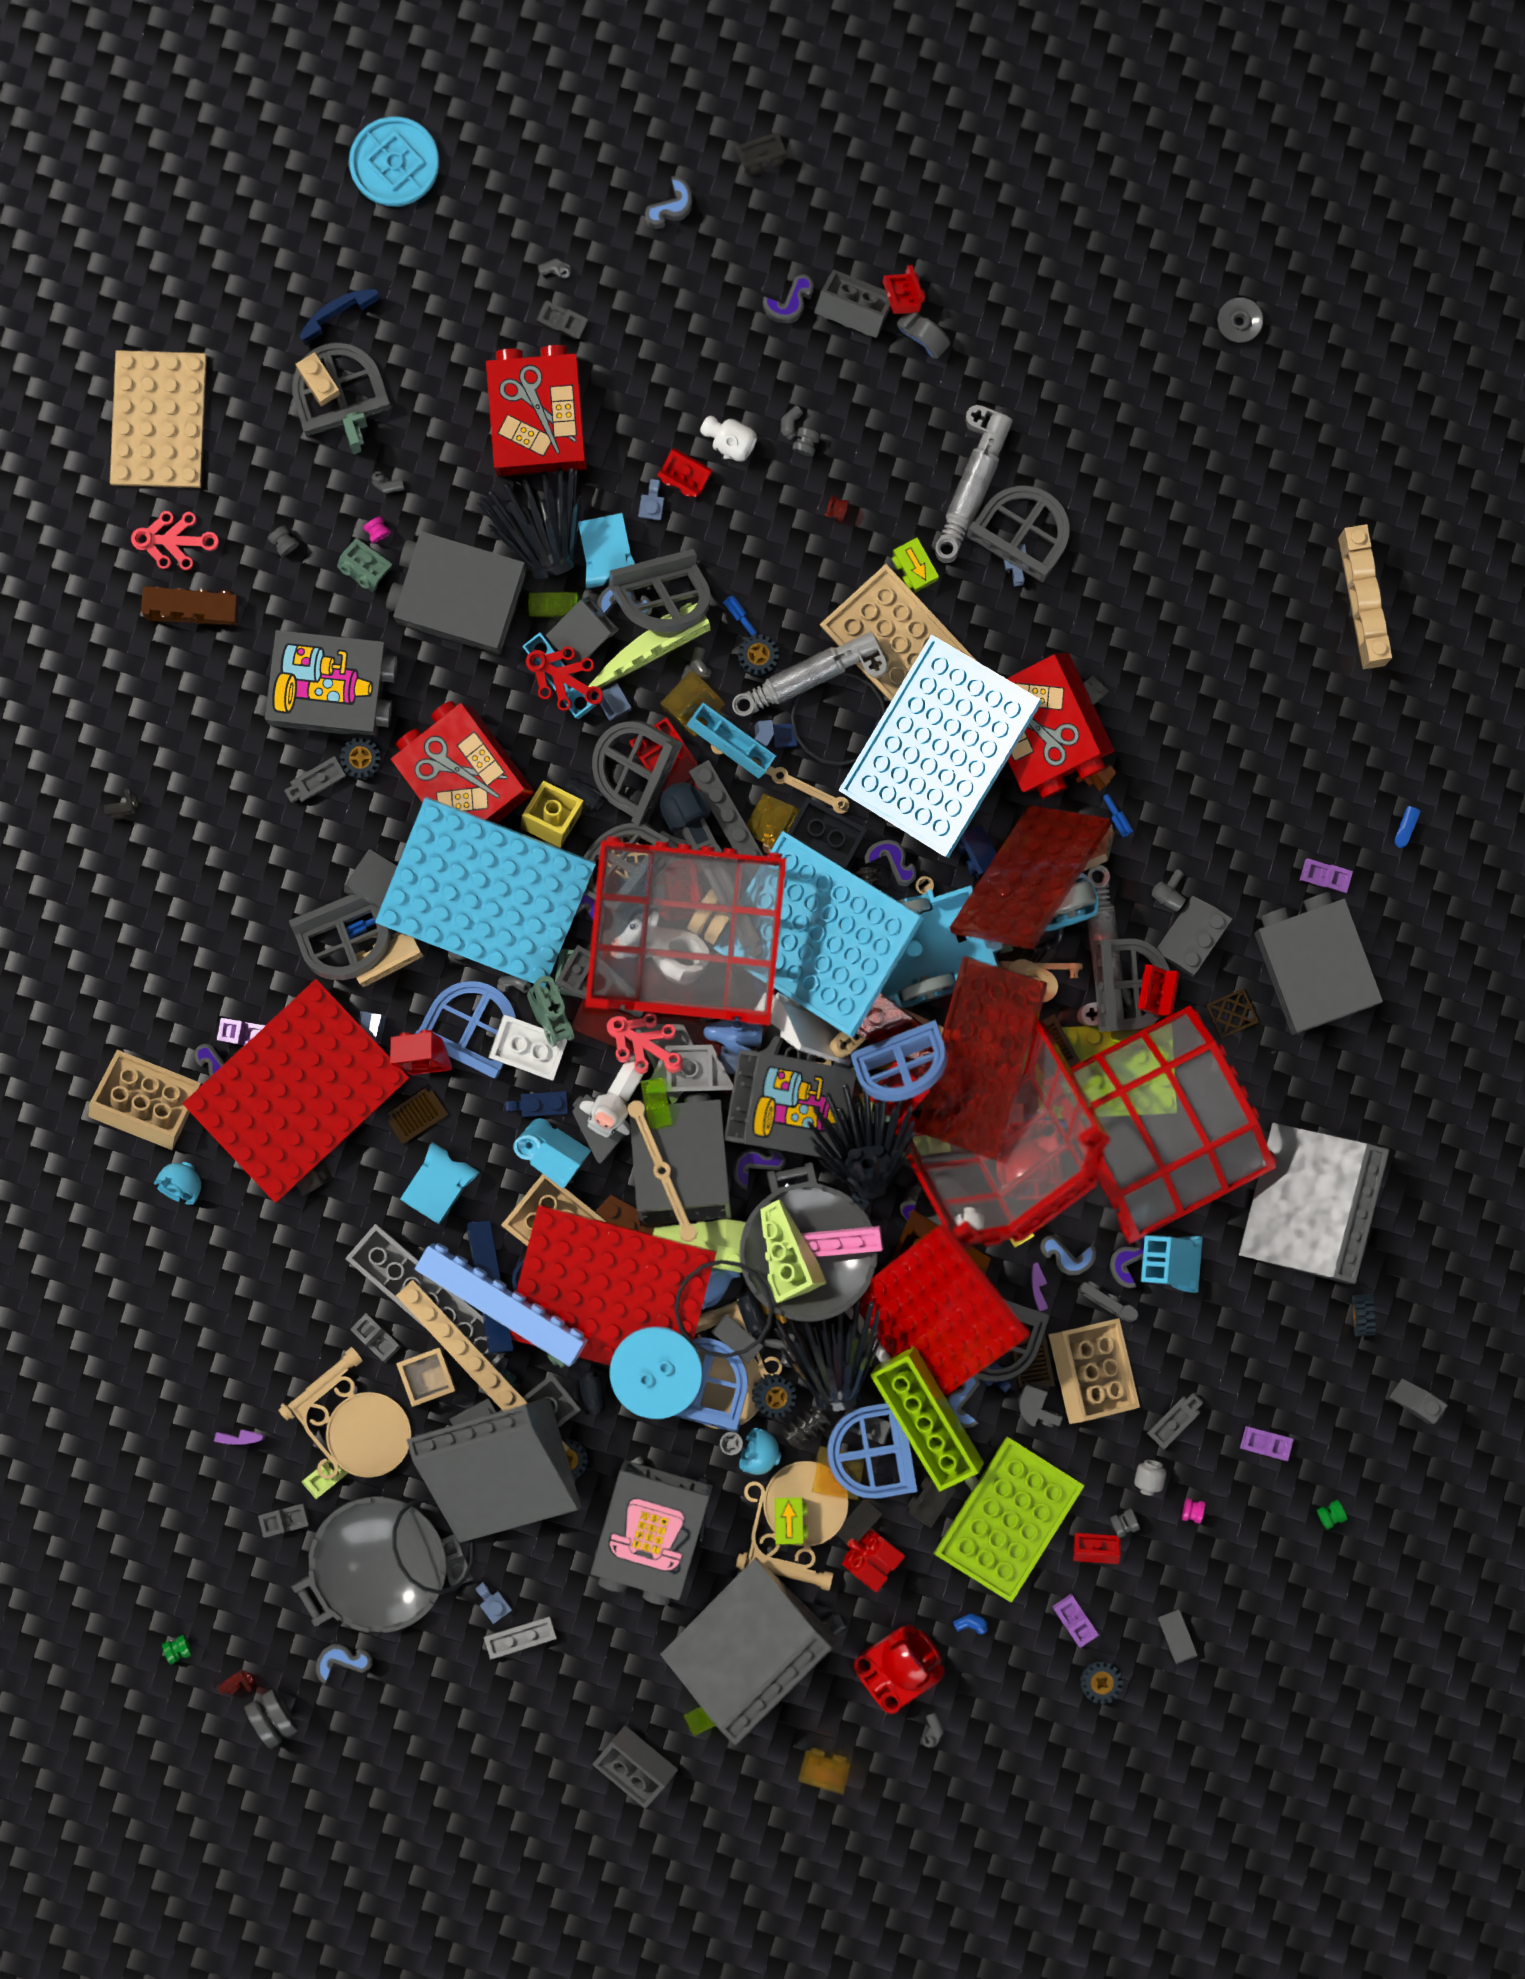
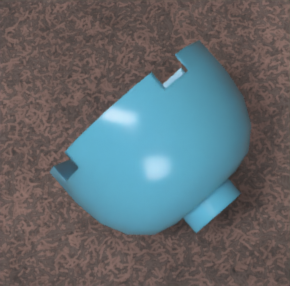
M187 1162L168 1164L161 1170L154 1182L155 1185L159 1184L157 1189L161 1193L177 1202L180 1200L179 1197L187 1200L185 1204L188 1205L195 1203L201 1190L200 1177L194 1171L195 1167Z
M754 1427L746 1437V1440L750 1441L747 1448H742L740 1469L750 1474L761 1475L767 1473L774 1465L779 1463L781 1452H778L777 1440L771 1433Z

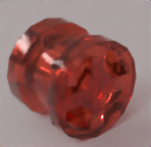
M832 495L825 517H835L838 521L843 522L849 500L841 501L838 500L837 496Z

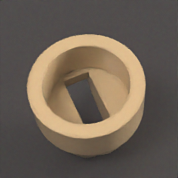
M921 876L916 880L915 888L919 893L925 894L927 890H933L934 882L927 876ZM928 880L929 883L924 885L921 889L918 887L923 882Z

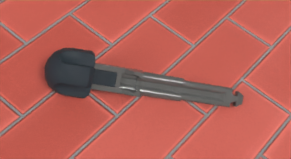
M686 782L676 783L668 787L661 796L660 807L670 831L674 833L681 831L687 844L692 845V850H701V846L715 847V852L723 853L705 821L711 811L703 794L698 788ZM695 858L700 872L704 871L720 905L733 906L735 883L724 861ZM741 900L740 906L745 907ZM726 912L731 921L732 913ZM739 913L737 935L744 949L751 948L752 951L748 954L753 957L762 955L763 946L759 947L757 945L762 939L749 914Z

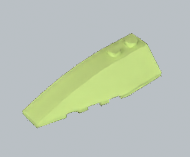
M688 603L681 607L680 615L684 616L691 612L697 603L694 605ZM667 614L661 619H672L670 614ZM704 616L694 626L680 631H646L620 651L588 687L596 686L601 689L710 631V623L707 617Z

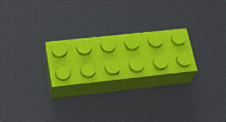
M914 1346L876 1365L870 1376L939 1492L978 1474L984 1462L916 1347Z

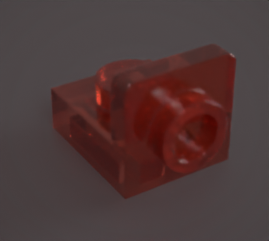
M241 1669L219 1685L217 1689L222 1695L226 1692L230 1695L241 1687L239 1682H242L247 1691L250 1692L255 1688L253 1686L255 1681L248 1671L244 1673Z

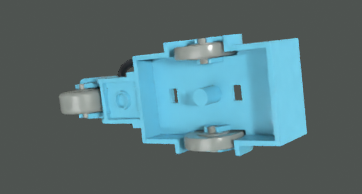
M1083 873L1051 883L1043 876L1031 875L1008 882V889L1015 890L1033 884L1039 885L1024 888L988 901L986 896L978 899L972 886L934 897L932 889H929L927 893L921 896L898 900L897 902L924 919L870 1010L896 1003L898 1009H903L957 992L964 988L962 981L1000 969L996 953L1003 949V944L1033 934L1056 930L1053 940L1029 947L1028 952L1030 955L1057 948L1064 939V927L1090 919L1097 914L1099 903L1092 881ZM963 928L967 941L958 943L954 930Z

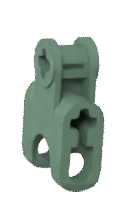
M550 976L540 977L529 988L527 997L536 1020L544 1029L549 1045L555 1047L557 1042L563 1039L573 1040L574 1033L564 1013V1002L555 985V981ZM547 983L550 986V992L546 986L544 988L540 984Z

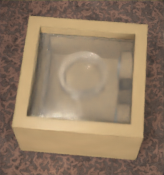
M440 1347L396 1363L412 1407L457 1391L443 1350Z

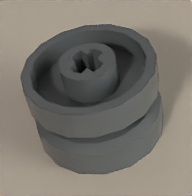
M274 1689L262 1695L264 1706L257 1700L245 1706V1711L253 1727L270 1749L282 1742L280 1732L287 1738L299 1732L298 1725L290 1709Z

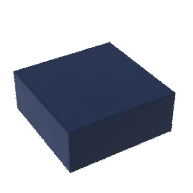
M792 723L773 725L775 748L797 747V739L794 737Z

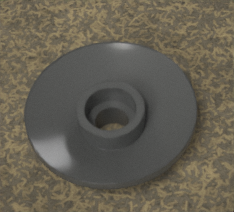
M1246 298L1229 300L1222 306L1218 314V326L1221 333L1233 342L1241 343L1252 340L1260 332L1263 323L1260 308L1253 301ZM1238 318L1242 319L1243 325H1237L1235 320Z

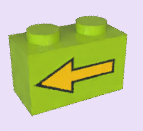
M918 538L893 550L894 557L891 559L896 569L903 571L905 576L902 579L909 589H913L914 593L938 581L939 576Z
M802 1497L774 1498L776 1545L803 1544V1539H808V1526L803 1525V1516H807V1502H802Z

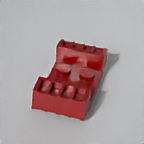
M666 717L655 724L654 727L683 743L662 794L668 787L676 783L686 782L698 788L689 771L699 765ZM644 736L636 755L645 768L653 772L663 747ZM637 737L629 741V744L632 749L637 740Z

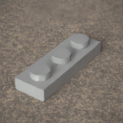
M550 1616L484 1637L490 1659L557 1639Z

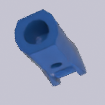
M1407 806L1395 838V845L1397 847L1404 848L1407 846L1421 810Z

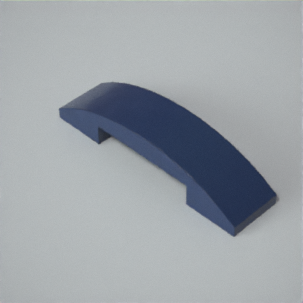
M368 289L351 292L336 298L322 307L302 330L300 338L305 345L323 334L319 325L355 303L362 310L379 300L380 296L377 290Z

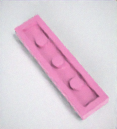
M880 1226L801 1233L815 1257L883 1250Z

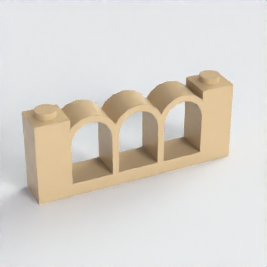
M1366 524L1344 528L1338 539L1362 667L1364 670L1385 666L1391 660L1392 654L1385 617L1381 608L1380 590L1375 577V564L1368 526Z

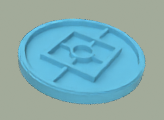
M386 117L372 122L358 134L351 147L349 165L356 186L367 198L385 206H404L423 197L433 186L439 170V155L433 138L420 124L403 117Z
M647 1327L633 1332L620 1343L611 1361L610 1380L614 1393L627 1409L645 1418L662 1419L680 1413L694 1400L702 1381V1364L696 1348L682 1334L666 1327Z

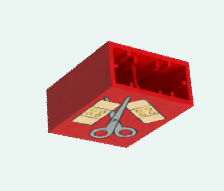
M545 346L540 349V357L523 358V351L521 349H503L496 352V360L486 361L493 460L497 476L541 473L542 471L557 472L558 468H562L563 471H569L571 467L573 470L587 469L579 365L577 355L568 354L567 346Z
M1070 653L1054 654L1007 678L1010 682L1042 700L1041 705L1008 758V762L1022 792L1038 790L1042 799L1067 788L1063 777L1078 771L1080 778L1085 779L1106 768L1102 758L1115 752Z
M449 701L440 706L431 715L435 724L422 734L418 729H414L402 736L396 743L400 752L391 758L422 803L426 796L496 824L536 793L475 709L463 703L456 706L453 701Z

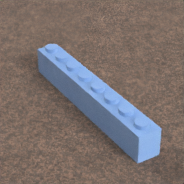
M433 1243L426 1248L415 1268L416 1271L568 1366L576 1362L588 1339L583 1337V1332L576 1328L570 1329L565 1326V1322L557 1316H549L545 1313V1309L535 1303L532 1305L525 1301L526 1297L521 1293L509 1291L506 1289L507 1285L500 1280L495 1279L493 1281L487 1277V1273L478 1267L474 1269L469 1266L465 1258L459 1255L453 1256L444 1245Z

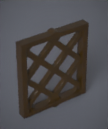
M1244 988L1206 1004L1212 1018V1023L1215 1025L1221 1039L1259 1022ZM1238 994L1236 1001L1228 999L1229 997ZM1241 995L1245 997L1246 1005L1238 1002ZM1220 1001H1223L1221 1007L1214 1005ZM1226 1001L1234 1004L1232 1011L1224 1009ZM1237 1005L1245 1008L1242 1015L1234 1013ZM1212 1008L1220 1010L1217 1018L1214 1017L1211 1011ZM1247 1009L1251 1011L1253 1019L1245 1017ZM1222 1012L1230 1014L1228 1022L1220 1019ZM1233 1016L1241 1018L1238 1026L1230 1023ZM1243 1020L1251 1022L1241 1027ZM1218 1022L1226 1025L1224 1032L1220 1031ZM1229 1026L1236 1028L1235 1030L1227 1033Z

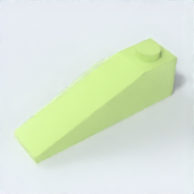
M777 1200L760 1209L763 1237L766 1238L767 1244L765 1257L769 1263L770 1274H767L768 1283L776 1302L780 1303L806 1294L826 1284L817 1259L782 1201Z
M733 1219L697 1222L692 1224L697 1230V1237L692 1242H685L681 1239L680 1224L654 1228L653 1235L717 1251L714 1261L740 1262V1240L746 1222ZM725 1264L713 1266L719 1269L742 1273V1269L739 1266Z

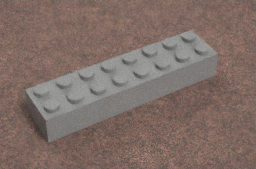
M375 1224L345 1258L422 1326L424 1325L396 1296L412 1280L419 1285L494 1367L507 1354L489 1355L482 1314L468 1302L416 1271L415 1268L419 1260L378 1224Z

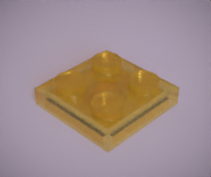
M763 793L746 826L754 840L773 847L782 831L788 833L799 809Z
M820 1446L812 1492L858 1500L857 1495L847 1491L837 1482L829 1467L827 1448ZM839 1450V1454H841V1453H847V1452H848V1451ZM865 1458L841 1462L847 1475L860 1484Z

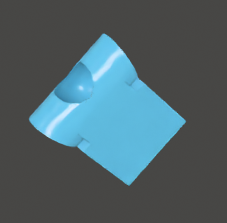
M622 513L579 522L587 564L586 589L604 586L609 581L610 570L635 564L631 557Z
M541 1118L533 1120L514 1143L516 1155L531 1161L530 1164L562 1189L574 1177L591 1152L589 1148L559 1129H553L548 1121Z
M431 1142L424 1164L402 1195L401 1201L441 1226L463 1189L480 1172L465 1162L452 1161L448 1151Z
M1145 1236L1141 1282L1167 1284L1181 1291L1197 1293L1199 1289L1203 1237L1183 1236L1173 1238Z

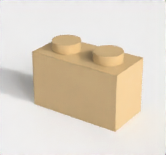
M315 352L296 363L299 374L321 407L340 396L338 387Z

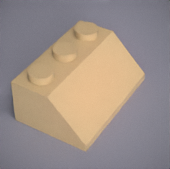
M401 932L393 934L394 939L390 940L389 947L380 962L371 970L356 977L359 984L366 987L422 958L424 955L416 939ZM365 950L356 953L355 955L357 957L358 962L362 960L364 957H366L371 951L366 953Z

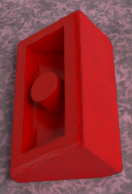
M1075 1533L1073 1560L1119 1564L1121 1538L1114 1535Z

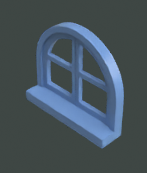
M476 981L461 982L450 986L437 996L420 1029L415 1034H419L421 1030H432L443 1009L468 1020L469 1023L458 1044L440 1036L443 1039L448 1056L497 1079L504 1063L496 1060L491 1061L467 1049L466 1046L477 1025L497 1034L498 1030L479 1021L490 999L499 1006L503 1015L515 1019L516 1015L508 999L493 986ZM477 993L482 995L472 1017L446 1004L462 994Z
M936 1020L850 1053L863 1090L871 1097L883 1101H900L923 1093L938 1081L947 1064V1051ZM933 1046V1053L906 1063L905 1056ZM934 1059L928 1072L913 1083L908 1069ZM895 1060L897 1061V1067L872 1077L869 1076V1070ZM901 1073L905 1086L886 1088L874 1082Z
M694 1338L693 1341L708 1351L726 1354L735 1352L726 1344L715 1339ZM706 1354L702 1366L701 1385L693 1403L680 1413L674 1415V1417L738 1433L739 1422L748 1391V1377L744 1364L738 1355L725 1358L734 1370L736 1384L708 1377L714 1356ZM707 1381L736 1389L730 1413L701 1406Z
M887 1403L853 1410L835 1425L828 1441L827 1458L833 1476L843 1488L852 1494L864 1498H883L917 1492L909 1440ZM889 1414L894 1445L869 1449L864 1419ZM859 1421L864 1450L839 1454L841 1440L845 1432L854 1423ZM895 1453L900 1483L875 1487L870 1457ZM865 1458L870 1487L861 1485L851 1479L842 1467L841 1462Z

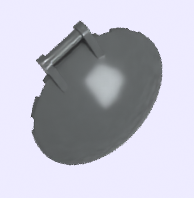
M812 1162L806 1163L805 1166L776 1173L774 1171L767 1172L771 1195L754 1209L744 1226L739 1249L740 1263L756 1271L769 1287L774 1306L773 1312L797 1321H819L841 1314L855 1304L867 1290L876 1267L877 1251L815 1257L822 1270L826 1284L806 1294L777 1303L768 1283L767 1274H770L769 1263L765 1257L767 1244L766 1238L763 1237L760 1209L777 1200H781L800 1233L872 1227L870 1220L865 1212L849 1196L839 1190L817 1184ZM807 1175L808 1182L778 1188L777 1181ZM742 1269L743 1276L752 1293L769 1309L765 1289L754 1275Z
M387 1497L361 1498L341 1506L322 1523L310 1547L309 1576L291 1586L294 1593H298L310 1613L314 1626L334 1617L359 1631L387 1633L412 1625L432 1608L439 1594L425 1592L411 1583L399 1568L392 1548V1528L398 1513L407 1503ZM410 1507L402 1515L397 1528V1550L401 1562L411 1577L427 1588L442 1590L446 1576V1555L442 1540L427 1517L416 1508ZM310 1585L325 1610L324 1612L320 1613L306 1590L307 1586Z

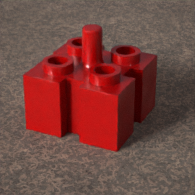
M869 1528L868 1531L860 1536L859 1543L855 1539L849 1540L848 1547L852 1550L846 1554L842 1564L877 1593L888 1579L886 1577L891 1569L894 1571L905 1556L886 1539Z

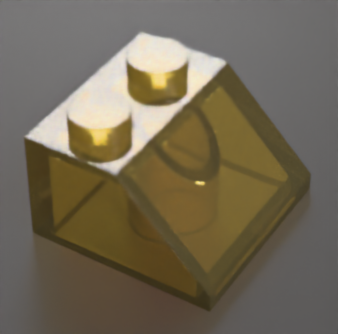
M691 670L661 702V707L695 737L697 733L686 725L698 707L705 703L718 712L725 703ZM697 718L703 725L707 724L703 718Z
M812 1748L811 1751L806 1750L798 1781L843 1794L850 1769V1763L846 1762L847 1758L834 1754L833 1758L824 1755L825 1751Z

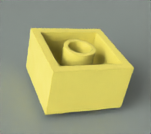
M543 781L522 814L520 828L561 848L581 815L583 800Z

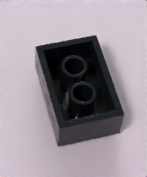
M809 797L806 798L788 831L789 835L844 869L848 868L867 833L866 828Z

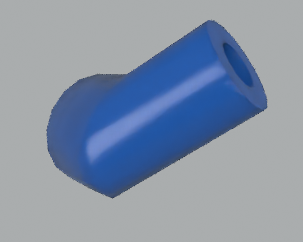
M968 1614L953 1621L957 1632L967 1627L976 1630L978 1634H984L988 1630L986 1620L975 1614Z

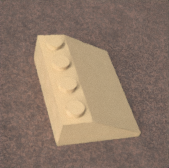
M117 1050L89 1103L88 1117L173 1150L190 1113L182 1103L201 1086V1083Z
M542 1174L501 1226L528 1247L538 1205L606 1221L567 1189H562Z
M1119 1318L1048 1334L1069 1424L1140 1408Z

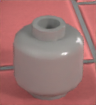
M1145 1460L1144 1463L1139 1464L1137 1467L1134 1484L1141 1489L1140 1492L1142 1494L1152 1496L1154 1492L1163 1490L1167 1472L1162 1467V1463L1154 1460Z

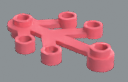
M169 511L162 512L160 518L150 527L138 528L133 532L131 536L133 546L138 550H147L162 570H167L171 567V560L169 557L162 555L154 544L164 545L178 560L180 567L184 571H190L194 563L176 545L201 546L206 551H214L219 546V539L212 532H206L201 537L177 536L186 527L195 525L196 517L191 512L184 513L182 519L164 535L155 534L164 525L169 526L173 523L174 516ZM165 515L171 516L168 522L163 521ZM187 516L193 517L191 523L185 522ZM141 536L147 537V541L145 543L139 542V538ZM208 539L214 540L212 546L206 545ZM162 559L168 560L166 566L160 565ZM185 560L190 561L189 567H183Z
M647 1013L640 1019L627 1020L622 1016H616L608 1021L607 1031L612 1037L616 1038V1057L619 1062H627L630 1059V1052L625 1044L626 1037L633 1042L636 1058L634 1067L637 1073L644 1074L649 1069L643 1049L664 1061L668 1072L678 1073L682 1070L683 1059L678 1053H668L651 1042L660 1039H673L676 1035L673 1025L666 1024L661 1030L636 1033L632 1030L642 1027L654 1028L657 1025V1017L653 1013ZM650 1018L654 1019L652 1023L646 1022ZM618 1024L622 1025L621 1028H615L614 1026ZM666 1030L673 1031L671 1034H665ZM622 1052L627 1053L624 1057L619 1056ZM677 1059V1062L671 1063L670 1060ZM639 1064H644L645 1067H644V1068H638V1065H639Z

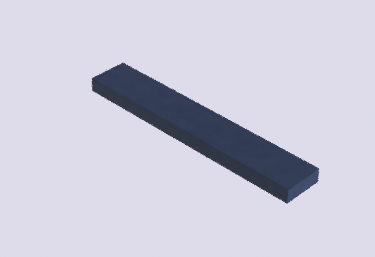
M490 1221L468 1223L466 1226L474 1269L478 1267L487 1273V1277L493 1281L495 1279L501 1281ZM482 1312L489 1355L512 1353L513 1346L510 1329Z

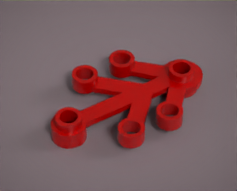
M567 646L560 651L545 654L540 650H534L528 654L526 665L530 671L536 674L540 698L548 700L553 695L552 689L547 686L545 672L553 676L558 697L557 706L560 710L568 711L572 707L571 700L567 698L564 683L584 694L586 701L592 705H598L603 701L604 693L599 687H588L569 675L580 671L591 672L595 668V663L592 659L584 658L581 662L556 668L550 663L561 659L571 661L575 658L576 652L573 648ZM568 649L572 651V655L569 658L565 657V651ZM536 658H541L542 662L539 666L534 664ZM586 661L591 662V667L589 669L584 668V663ZM547 688L549 690L548 696L543 697L542 690ZM593 692H598L599 697L597 700L592 699L591 695ZM563 700L568 701V706L566 708L561 707V702Z

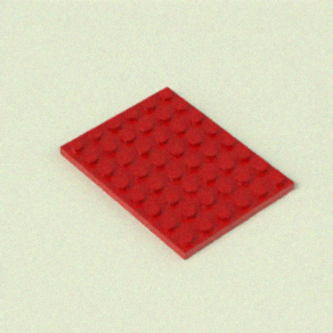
M315 979L182 1104L264 1192L277 1203L410 1078L401 1068L390 1064V1057L322 984Z
M538 1205L516 1292L526 1297L525 1301L533 1305L535 1303L545 1309V1313L552 1317L554 1315L561 1318L565 1322V1326L570 1329L576 1328L584 1333L583 1337L588 1339L581 1351L579 1358L611 1366L613 1355L620 1343L637 1330L656 1326L666 1327L682 1334L674 1312L677 1291L687 1275L702 1264L713 1262L717 1251ZM713 1266L704 1268L690 1278L681 1293L679 1314L684 1330L693 1341ZM510 1329L511 1340L536 1346Z
M944 1223L940 1224L870 1279L871 1283L862 1297H860L859 1313L864 1320L869 1303L871 1301L874 1303L869 1325L870 1329L876 1312L880 1310L877 1338L878 1340L881 1339V1345L885 1347L892 1357L915 1346L944 1396L951 1393L1030 1335Z

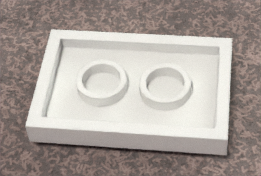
M503 1015L488 1058L553 1081L567 1039L558 1041L557 1046L551 1047L546 1039L543 1028Z

